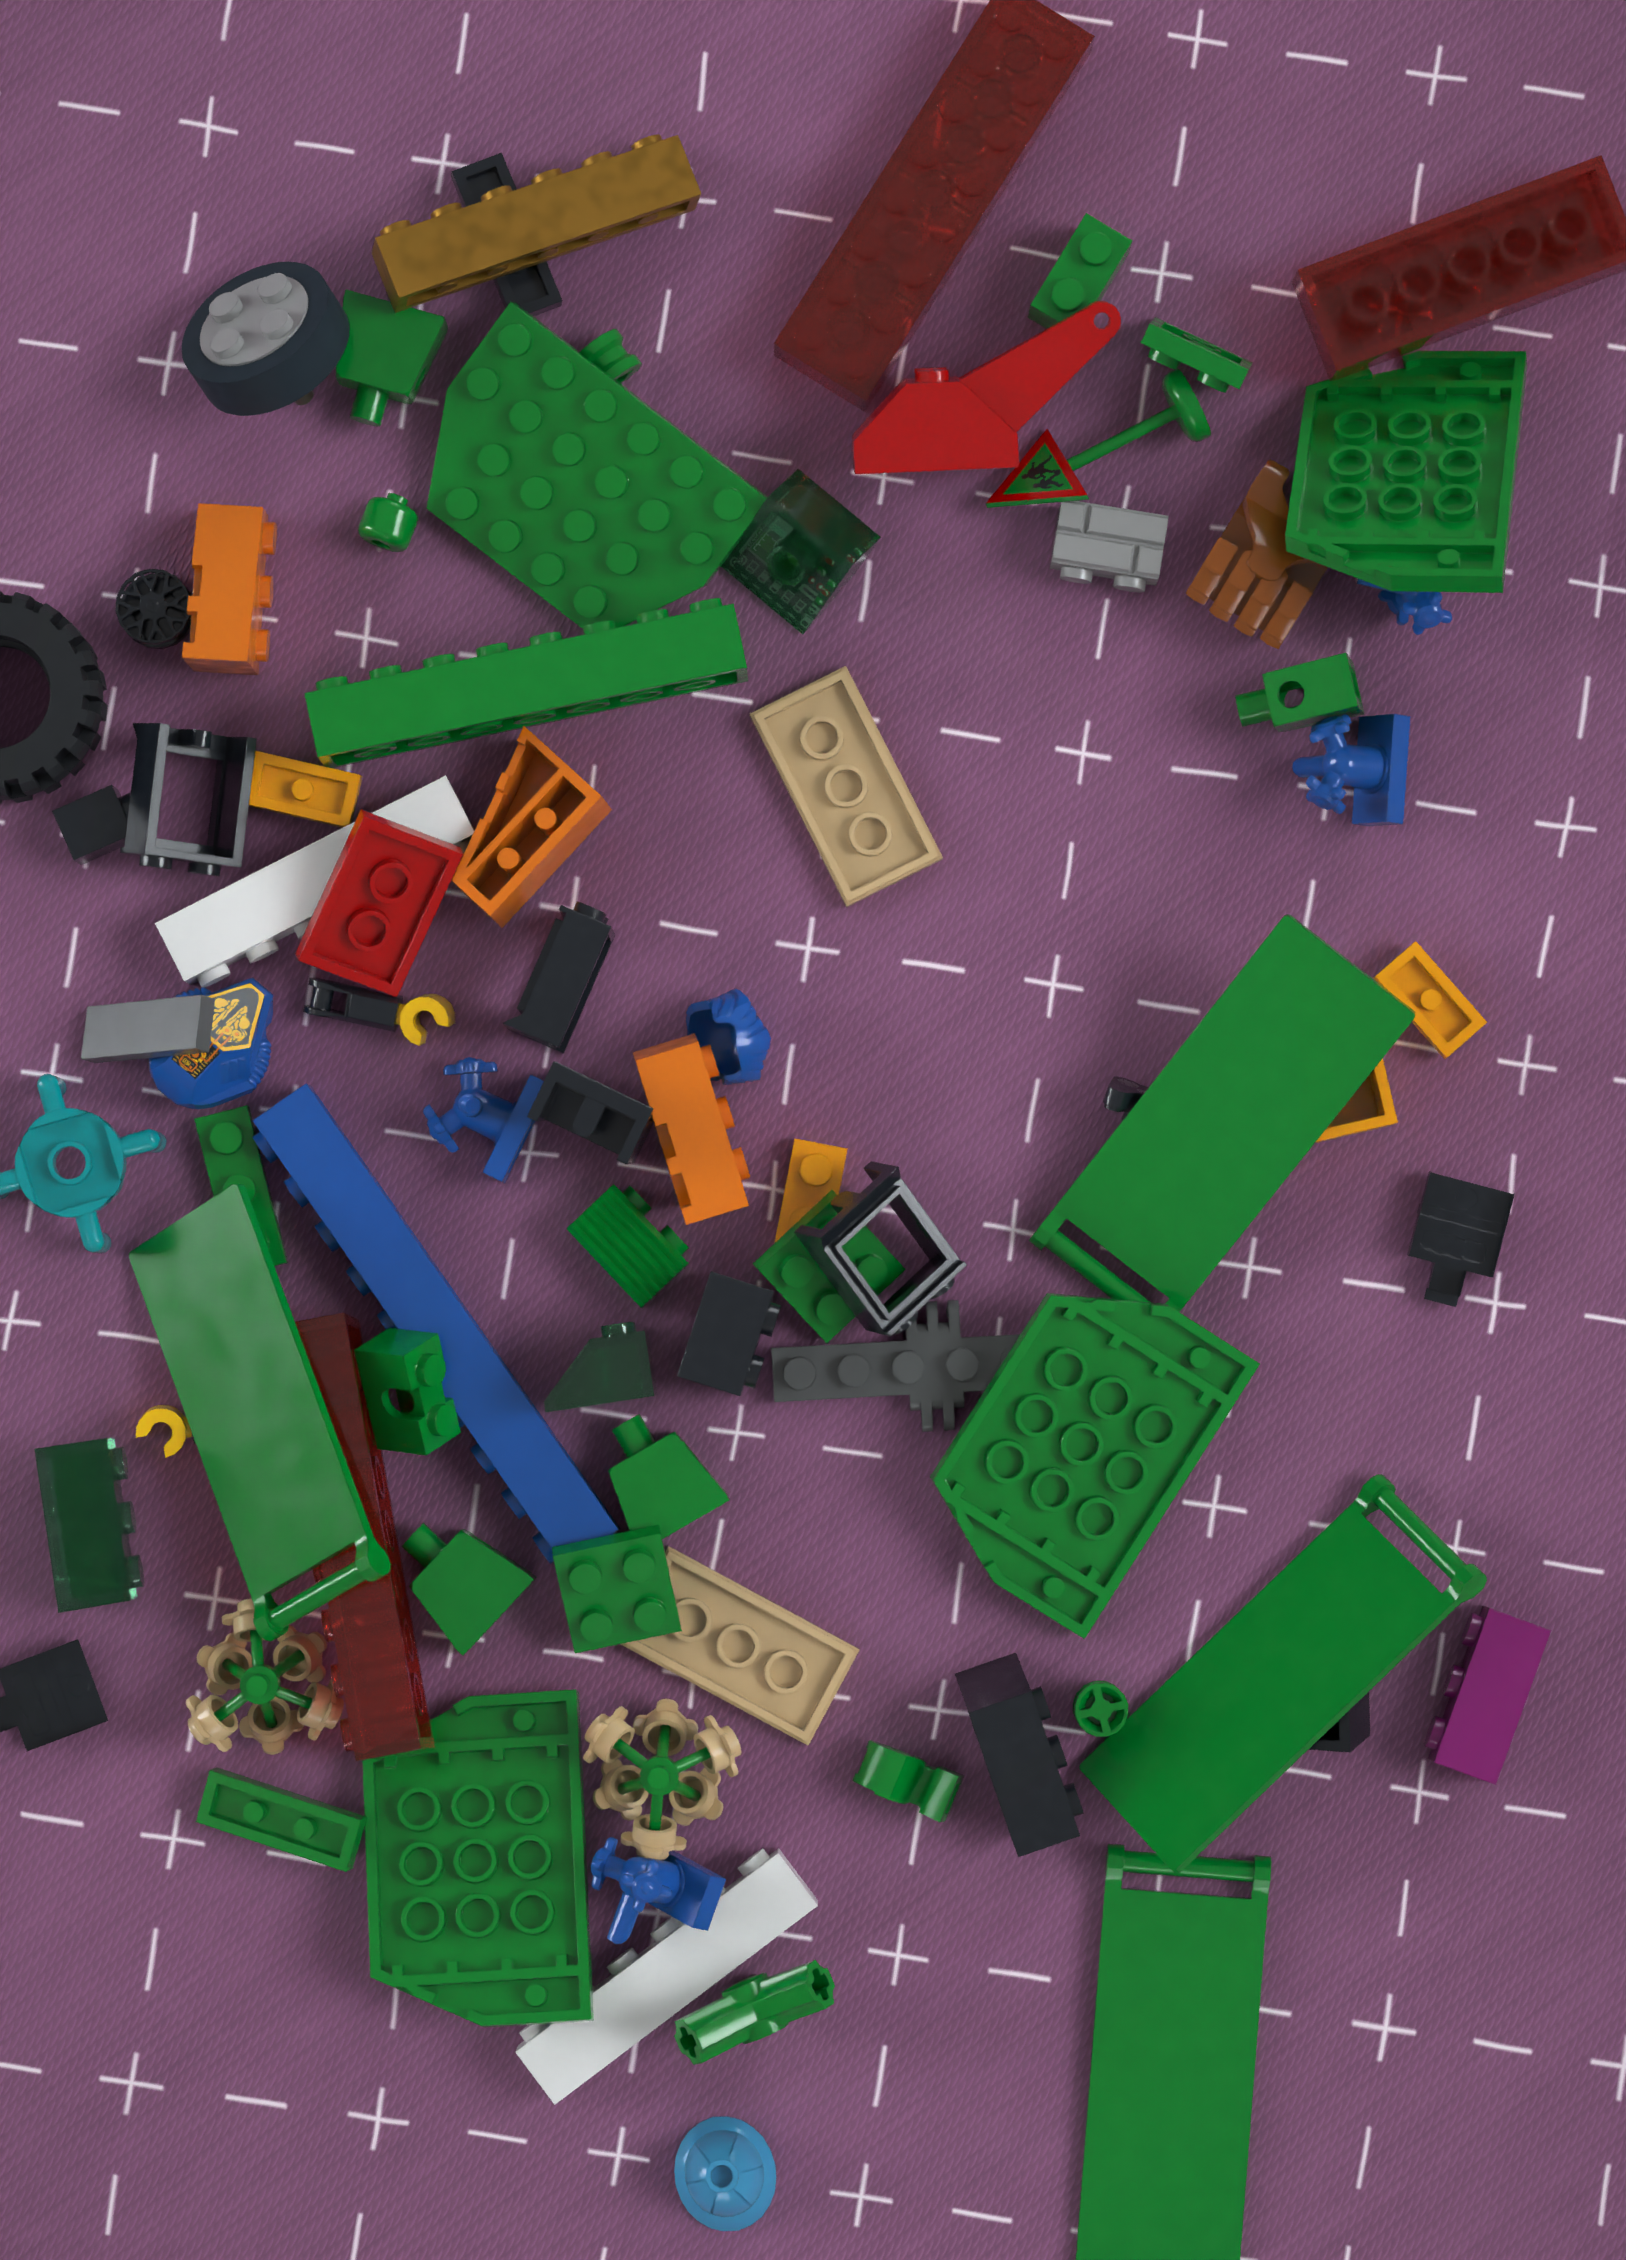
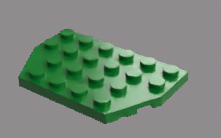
M510 302L447 388L426 509L582 628L592 623L613 620L615 621L616 628L636 621V616L639 614L658 610L707 586L771 499L626 387L609 376L515 302Z
M1416 351L1402 356L1404 368L1372 375L1369 367L1350 372L1347 376L1339 379H1328L1306 386L1285 531L1286 551L1389 591L1503 593L1527 373L1526 351Z
M1047 1293L930 1478L990 1579L998 1586L1085 1639L1260 1363L1167 1304Z
M577 1689L468 1696L452 1705L453 1707L423 1725L419 1724L407 1731L401 1738L388 1745L385 1744L362 1757L364 1816L367 1817L365 1823L370 1977L482 2027L594 2021L580 1706Z

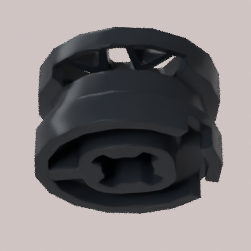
M146 569L134 573L122 584L116 597L115 611L121 627L135 642L151 649H165L177 645L189 634L191 615H187L188 595H192L177 576L165 570Z

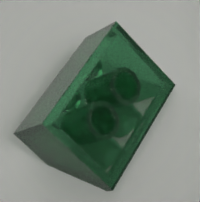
M114 1437L34 1449L58 1613L137 1599L136 1588L144 1587V1573L140 1555L131 1556L128 1534L136 1533V1518L132 1501H123L120 1480L128 1479V1464L124 1447L116 1448Z

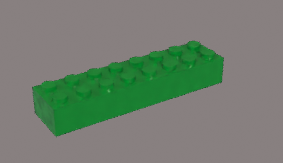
M721 598L707 599L690 604V613L669 617L667 609L654 610L637 615V624L616 628L615 621L613 620L601 621L582 627L584 635L562 639L561 632H549L529 638L530 646L509 650L508 643H496L477 648V657L455 661L454 654H444L422 660V669L402 672L401 665H392L369 671V680L349 683L347 676H340L318 681L315 683L316 691L304 693L317 757L325 767L336 768L522 729L523 726L527 728L748 682L747 664L734 603L722 605Z

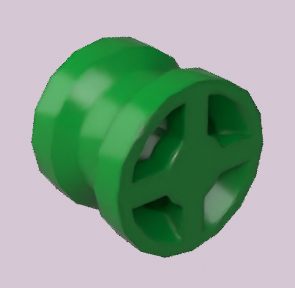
M617 329L607 331L580 351L581 354L620 384L630 378L642 366L638 357L634 354H628L622 346L623 336Z
M1104 1680L1092 1681L1083 1685L1076 1693L1073 1701V1714L1079 1726L1086 1733L1096 1737H1108L1117 1733L1125 1725L1129 1715L1128 1702L1125 1695L1114 1684Z

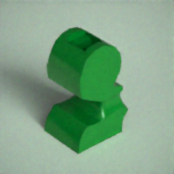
M869 1740L866 1746L867 1752L858 1773H855L853 1781L874 1791V1794L904 1805L908 1803L917 1805L920 1808L919 1813L935 1821H946L965 1775L941 1766H929L922 1758Z

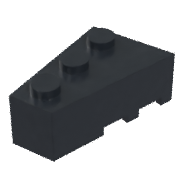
M1013 1653L955 1673L1018 1857L1079 1837L1080 1833L1074 1817L1084 1814L1074 1783L1063 1786L1058 1769L1068 1765L1058 1736L1054 1735L1048 1738L1046 1736L1042 1721L1051 1718L1041 1686L1030 1689L1017 1654Z

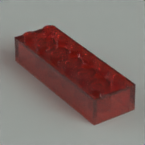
M1602 155L1298 269L1292 285L1328 378L1332 382L1626 271V216Z

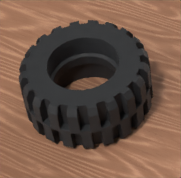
M0 591V647L13 648L34 658L44 670L50 686L49 707L38 728L23 741L9 747L0 748L1 804L2 800H14L16 803L33 800V794L42 791L49 794L62 787L60 781L71 773L76 776L86 765L82 762V759L88 750L95 751L101 739L97 732L100 721H106L108 705L103 701V691L107 690L104 673L99 669L96 653L82 636L81 632L59 611L47 603H39L31 596L15 592L12 596L4 595Z

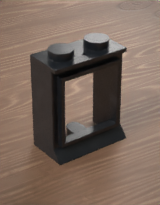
M133 723L137 745L125 845L120 848V853L140 855L139 866L172 870L173 860L189 862L187 872L200 875L220 876L221 867L241 868L257 738L226 737L214 735L212 732L205 730L170 728L169 724ZM166 753L217 760L207 845L156 838Z
M578 901L573 910L563 905L560 906L559 911L564 920L561 921L556 918L517 1006V1010L521 1015L503 1022L508 1030L563 1054L615 937L612 927L607 925L609 920L606 917L607 914Z
M553 1061L527 1116L537 1122L547 1120L618 1154L617 1160L626 1165L636 1161L654 1123L651 1115L653 1108Z
M871 1161L863 1168L873 1181L861 1193L844 1191L835 1196L831 1201V1205L837 1212V1215L822 1229L801 1225L794 1233L865 1330L891 1337L910 1327L917 1318L916 1312L930 1299L937 1298L946 1293L955 1282L954 1277L967 1264L958 1258L901 1179L899 1167ZM889 1204L930 1261L882 1304L844 1252L842 1246Z

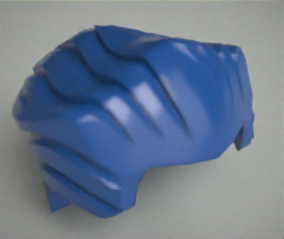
M734 988L708 1001L705 1000L691 1004L686 1011L687 1036L695 1033L700 1047L710 1044L719 1071V1076L710 1078V1081L722 1079L723 1085H730L732 1083L739 1084L745 1083V1081L753 1082L760 1080L761 1070L764 1067L763 1060L766 1059L771 1037L767 1028L756 1015V1011L748 997L740 990Z

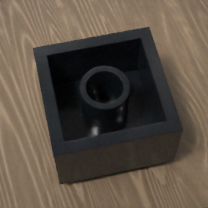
M711 1271L677 1376L737 1396H742L744 1386L755 1389L765 1359L755 1355L761 1334L772 1337L781 1309V1305L772 1303L774 1291Z

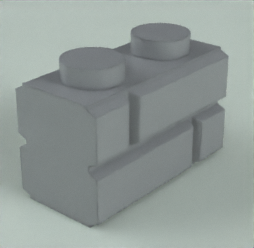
M1081 501L1061 502L1050 569L1061 570L1060 579L1069 582L1090 584L1092 583V577L1098 576L1114 579L1113 587L1129 592H1145L1146 584L1156 586L1159 580L1169 516Z

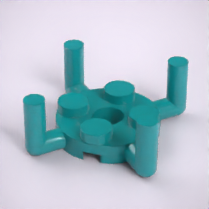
M44 1074L38 1079L37 1088L45 1114L36 1119L23 1136L15 1155V1168L0 1172V1199L6 1198L10 1192L22 1189L25 1196L42 1210L60 1217L75 1218L83 1246L87 1251L105 1253L111 1247V1238L108 1234L102 1232L96 1212L109 1204L121 1191L126 1173V1158L148 1151L153 1153L163 1151L167 1143L166 1137L161 1132L152 1129L119 1137L115 1129L100 1116L85 1110L66 1108L63 1095L66 1092V1083L57 1076ZM69 1147L79 1149L83 1153L86 1162L84 1171L73 1179L62 1177L56 1168V1159L59 1153Z

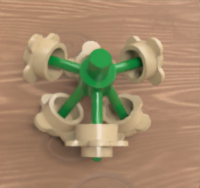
M251 1598L238 1602L236 1612L225 1614L221 1617L222 1624L233 1625L234 1632L229 1633L225 1641L213 1647L209 1645L203 1646L197 1654V1663L205 1668L208 1676L206 1687L214 1695L208 1696L203 1701L195 1695L190 1696L186 1700V1706L191 1712V1717L188 1719V1727L192 1735L204 1745L213 1743L220 1751L227 1752L232 1748V1742L228 1736L238 1729V1720L234 1711L249 1701L253 1704L248 1711V1716L243 1717L239 1723L240 1732L243 1737L254 1738L261 1743L265 1753L274 1755L282 1752L284 1742L293 1732L301 1731L304 1725L310 1727L308 1738L314 1741L317 1740L324 1727L333 1729L342 1716L344 1700L337 1696L340 1687L339 1679L333 1677L328 1686L318 1683L326 1675V1670L322 1665V1652L327 1648L325 1638L318 1632L305 1634L297 1632L293 1626L289 1625L288 1631L277 1638L279 1644L273 1653L275 1667L272 1668L264 1664L262 1643L264 1639L257 1633L253 1622L255 1608ZM247 1642H251L252 1656L245 1650ZM283 1676L290 1681L296 1682L306 1678L311 1684L303 1695L282 1687L280 1677ZM240 1688L241 1690L239 1694L228 1702L217 1696L225 1694L228 1689ZM285 1701L298 1705V1710H290L289 1705Z
M661 1699L657 1702L656 1708L647 1715L636 1716L633 1721V1728L624 1722L628 1710L621 1706L610 1717L606 1714L599 1715L585 1733V1740L590 1744L583 1759L589 1764L594 1762L597 1757L604 1761L601 1766L603 1778L600 1788L593 1792L595 1805L601 1810L610 1808L618 1811L625 1820H634L633 1831L622 1833L621 1843L626 1846L635 1847L636 1854L640 1857L657 1860L666 1859L669 1856V1851H680L686 1848L687 1840L684 1837L676 1836L677 1823L682 1826H688L694 1819L705 1817L709 1820H715L721 1815L723 1803L718 1799L717 1789L721 1781L719 1771L725 1769L730 1777L738 1775L735 1757L741 1755L738 1737L729 1726L726 1725L720 1728L715 1718L709 1715L704 1718L707 1729L698 1733L697 1723L692 1719H686L678 1711L677 1702L671 1699ZM634 1733L642 1736L645 1747L656 1756L646 1759L629 1746ZM686 1740H694L696 1752L676 1762L668 1757L680 1752ZM623 1755L636 1766L623 1765L618 1758ZM701 1762L705 1767L700 1773L696 1771L680 1773ZM650 1793L652 1794L650 1814L641 1815V1805L646 1801ZM668 1793L670 1803L674 1808L672 1813L673 1819L662 1815L663 1797Z

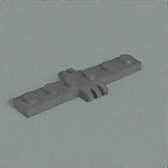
M947 1300L946 1315L948 1322L939 1323L937 1301H928L926 1303L927 1323L916 1324V1318L914 1323L906 1329V1341L771 1348L774 1402L909 1395L910 1411L921 1410L922 1432L933 1431L932 1410L943 1409L944 1431L955 1430L954 1408H964V1392L985 1391L1020 1334L961 1337L959 1301Z

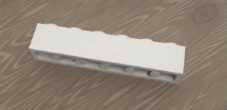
M446 775L372 813L459 846L463 854L475 831ZM355 822L156 922L155 925L183 980L190 985L199 981L202 988L210 986L231 974L228 968L229 965L245 957L248 958L250 963L268 957L279 950L276 941L294 932L298 939H301Z
M762 1848L737 1868L742 1876L727 1888L723 1887L708 1931L692 1928L674 1917H670L650 1933L655 1940L653 1944L639 1954L631 1947L613 1960L606 1967L612 1975L596 1987L592 1985L594 2021L527 2025L519 2032L524 2041L518 2045L515 2052L554 2105L818 1906L816 1897L779 1848L770 1855Z

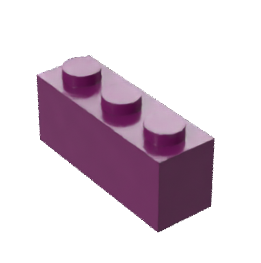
M1482 1606L1479 1615L1471 1613L1461 1638V1644L1468 1646L1461 1667L1452 1665L1442 1694L1449 1697L1443 1718L1434 1716L1426 1734L1424 1746L1431 1749L1428 1757L1429 1760L1496 1785L1551 1630L1486 1606Z

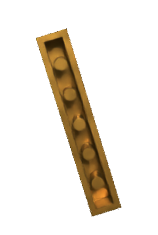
M659 134L651 135L635 142L631 146V151L612 156L609 151L601 152L585 159L581 163V168L562 173L559 168L551 169L535 176L531 180V185L513 191L511 186H501L482 195L481 202L462 208L460 203H451L433 211L430 214L431 219L411 225L409 220H402L384 227L380 231L381 236L375 237L372 256L394 312L397 313L694 211L700 199L701 191L679 136L675 135L662 140Z

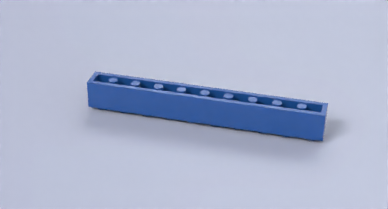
M306 1083L254 1119L253 1122L260 1131L253 1136L255 1143L270 1163L279 1158L291 1176L283 1181L302 1208L310 1203L322 1219V1221L315 1225V1228L330 1250L334 1252L341 1247L353 1265L345 1271L360 1293L366 1296L373 1292L384 1310L379 1312L377 1317L384 1328L438 1333L446 1365L445 1377L442 1381L444 1396L453 1398L460 1428L465 1425L477 1441L470 1450L488 1475L497 1470L507 1484L508 1488L502 1491L501 1494L509 1507L519 1519L528 1514L539 1530V1533L534 1535L532 1539L550 1564L554 1562L552 1547L612 1535L619 1530L620 1527L314 1089Z

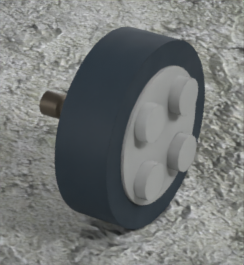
M298 262L270 263L236 276L218 288L202 303L186 327L182 340V358L204 394L217 409L238 416L260 415L278 410L293 402L297 405L309 403L314 397L313 389L331 373L341 359L348 343L350 325L344 309L316 269Z

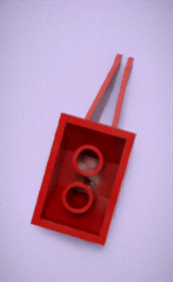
M1106 301L1092 302L1080 311L960 377H949L947 367L914 368L915 378L902 379L852 434L854 473L876 474L1019 467L1018 434L1016 432L1116 335L1121 325L1119 311L1114 305ZM1098 313H1105L1108 316V324L1103 328H1097L1094 324V318Z

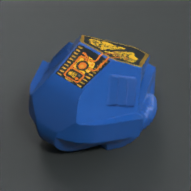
M253 977L215 992H211L204 987L200 989L195 988L194 991L189 989L187 992L183 991L181 995L177 994L175 996L204 995L214 998L215 1005L208 1053L148 1058L150 1074L157 1089L173 1103L190 1109H208L250 1094L257 1088V1084L261 1083L271 1058V1043L266 1036V1027L272 1022L274 995Z

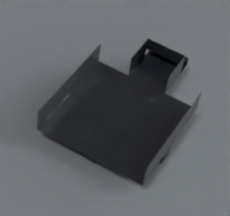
M1429 1171L1407 1253L1408 1256L1433 1262L1424 1299L1456 1307L1467 1271L1487 1277L1494 1276L1515 1193H1507Z
M78 1639L0 1668V1680L6 1694L0 1697V1732L18 1726L27 1751L108 1721Z

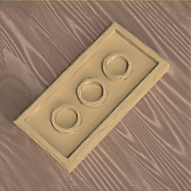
M846 666L750 713V718L846 908L943 860V856Z
M668 1546L665 1554L682 1631L622 1643L621 1645L796 1740L809 1745L860 1649Z

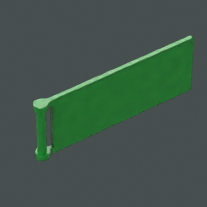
M1289 914L1284 915L1028 1241L1040 1250L1046 1247L1111 1299L1150 1302L1058 1230L1063 1222L1068 1219L1167 1296L1169 1299L1165 1304L1180 1312L1414 1020L1415 1011Z
M233 1184L130 1251L129 1259L255 1608L253 1622L256 1631L264 1640L273 1641L284 1635L288 1631L289 1625L365 1580L374 1582L387 1575L391 1570V1563L387 1553L377 1543L372 1533L246 1187L243 1184ZM353 1545L356 1546L354 1562L278 1606L271 1595L272 1593Z
M1378 1474L1371 1477L1363 1485L1358 1497L1150 1696L1126 1720L1125 1725L1117 1733L1110 1735L1080 1764L1079 1769L1174 1873L1178 1874L1184 1870L1456 1607L1474 1598L1485 1587L1487 1582L1486 1575L1476 1565L1466 1564L1395 1494V1486L1384 1475ZM1380 1509L1451 1579L1449 1586L1443 1593L1366 1519L1370 1513Z
M1121 1844L1107 1845L1075 2260H1240L1267 1906L1271 1879V1856L1254 1855L1253 1860L1197 1856L1184 1870L1176 1874L1156 1853L1127 1851L1125 1846ZM1123 1872L1251 1882V1898L1121 1888Z

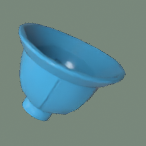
M720 2116L711 2117L698 2123L687 2133L681 2142L675 2158V2185L682 2203L697 2221L711 2229L739 2231L751 2226L760 2219L771 2204L777 2178L772 2152L763 2136L754 2127L741 2119Z

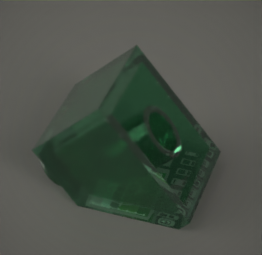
M797 469L767 497L739 543L721 567L801 634H804L857 572L881 537L800 469Z
M633 1321L600 1326L602 1337L592 1338L587 1342L545 1399V1413L657 1396L648 1331L636 1332L635 1322Z

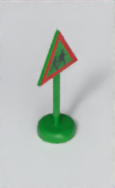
M1178 368L1164 375L1162 389L1169 408L1067 460L1049 430L1046 429L1019 462V467H1015L986 502L987 508L1089 500L1087 493L1073 471L1175 419L1186 437L1191 441L1199 442L1210 437L1211 430L1187 379Z

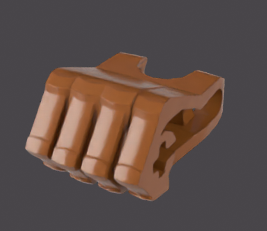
M1270 459L1252 483L1246 497L1234 513L1221 537L1216 541L1186 594L1194 601L1204 605L1208 599H1211L1214 603L1209 611L1215 617L1228 622L1234 613L1239 616L1233 625L1236 629L1253 637L1257 628L1263 631L1260 639L1267 645L1279 649L1328 567L1286 551L1285 531L1288 506L1282 487L1290 472L1288 468Z

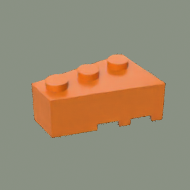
M198 503L192 556V568L194 569L193 596L188 595L187 615H191L190 642H183L182 659L194 672L259 675V662H268L270 631L268 629H261L263 608L272 607L273 576H265L266 554L274 555L276 551L277 525L276 522H268L269 515L263 507Z
M523 726L517 739L518 745L505 773L502 772L495 786L497 790L484 818H480L451 880L501 928L509 922L612 811L604 798L525 726Z
M694 1033L632 1052L648 1105L653 1108L651 1115L685 1224L688 1225L749 1206L742 1180L750 1178L741 1147L731 1149L726 1129L735 1127L726 1096L715 1097L710 1078L719 1076L710 1044L700 1047Z

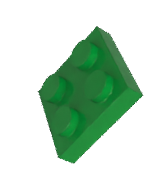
M1157 317L1150 322L1141 341V344L1151 348L1147 355L1150 359L1177 370L1181 362L1200 371L1197 377L1198 381L1224 393L1227 392L1230 385L1237 389L1241 388L1253 363Z
M833 1190L823 1197L753 1263L759 1272L826 1343L856 1316L794 1231L801 1225L822 1229L837 1215V1212L831 1205V1201L837 1196ZM866 1225L842 1246L844 1252L877 1296L906 1270Z
M659 1525L552 1547V1556L575 1653L682 1631Z

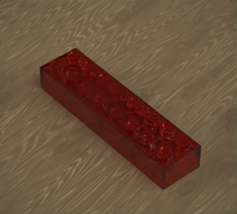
M990 0L774 342V356L865 412L1091 54L1095 36L1037 0Z
M344 1312L296 1321L297 1329L372 1533L377 1543L387 1553L391 1563V1570L387 1575L374 1582L365 1580L329 1601V1609L321 1610L325 1639L327 1643L335 1642L338 1658L337 1664H331L334 1692L336 1697H345L348 1718L340 1720L344 1748L346 1752L354 1751L356 1761L372 1760L435 1748L383 1452L377 1449L354 1352L356 1348L363 1345L360 1323L358 1319ZM353 1545L314 1568L315 1583L322 1581L354 1562L356 1546Z

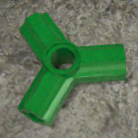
M816 1960L768 1977L767 1973L753 1974L722 1991V1998L675 2021L676 2033L674 2037L681 2053L686 2055L693 2065L701 2064L742 2042L743 2044L757 2041L783 2029L788 2025V2022L828 2008L834 2004L833 1990L835 1984L828 1968H823Z

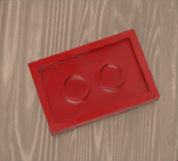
M361 809L295 954L298 961L397 997L463 856L461 848Z

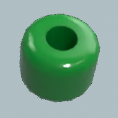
M388 493L387 498L373 497L366 505L358 526V533L362 539L376 547L392 552H403L411 541L418 522V516L413 509L407 506L408 500L400 495Z

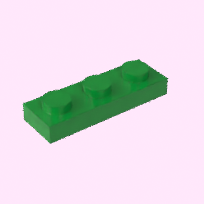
M246 1105L195 1118L213 1196H216L233 1184H243L246 1187L274 1266L287 1264L288 1260L261 1152L253 1139L256 1132L249 1106Z
M216 1767L209 1771L196 1822L348 1872L353 1869L367 1817Z

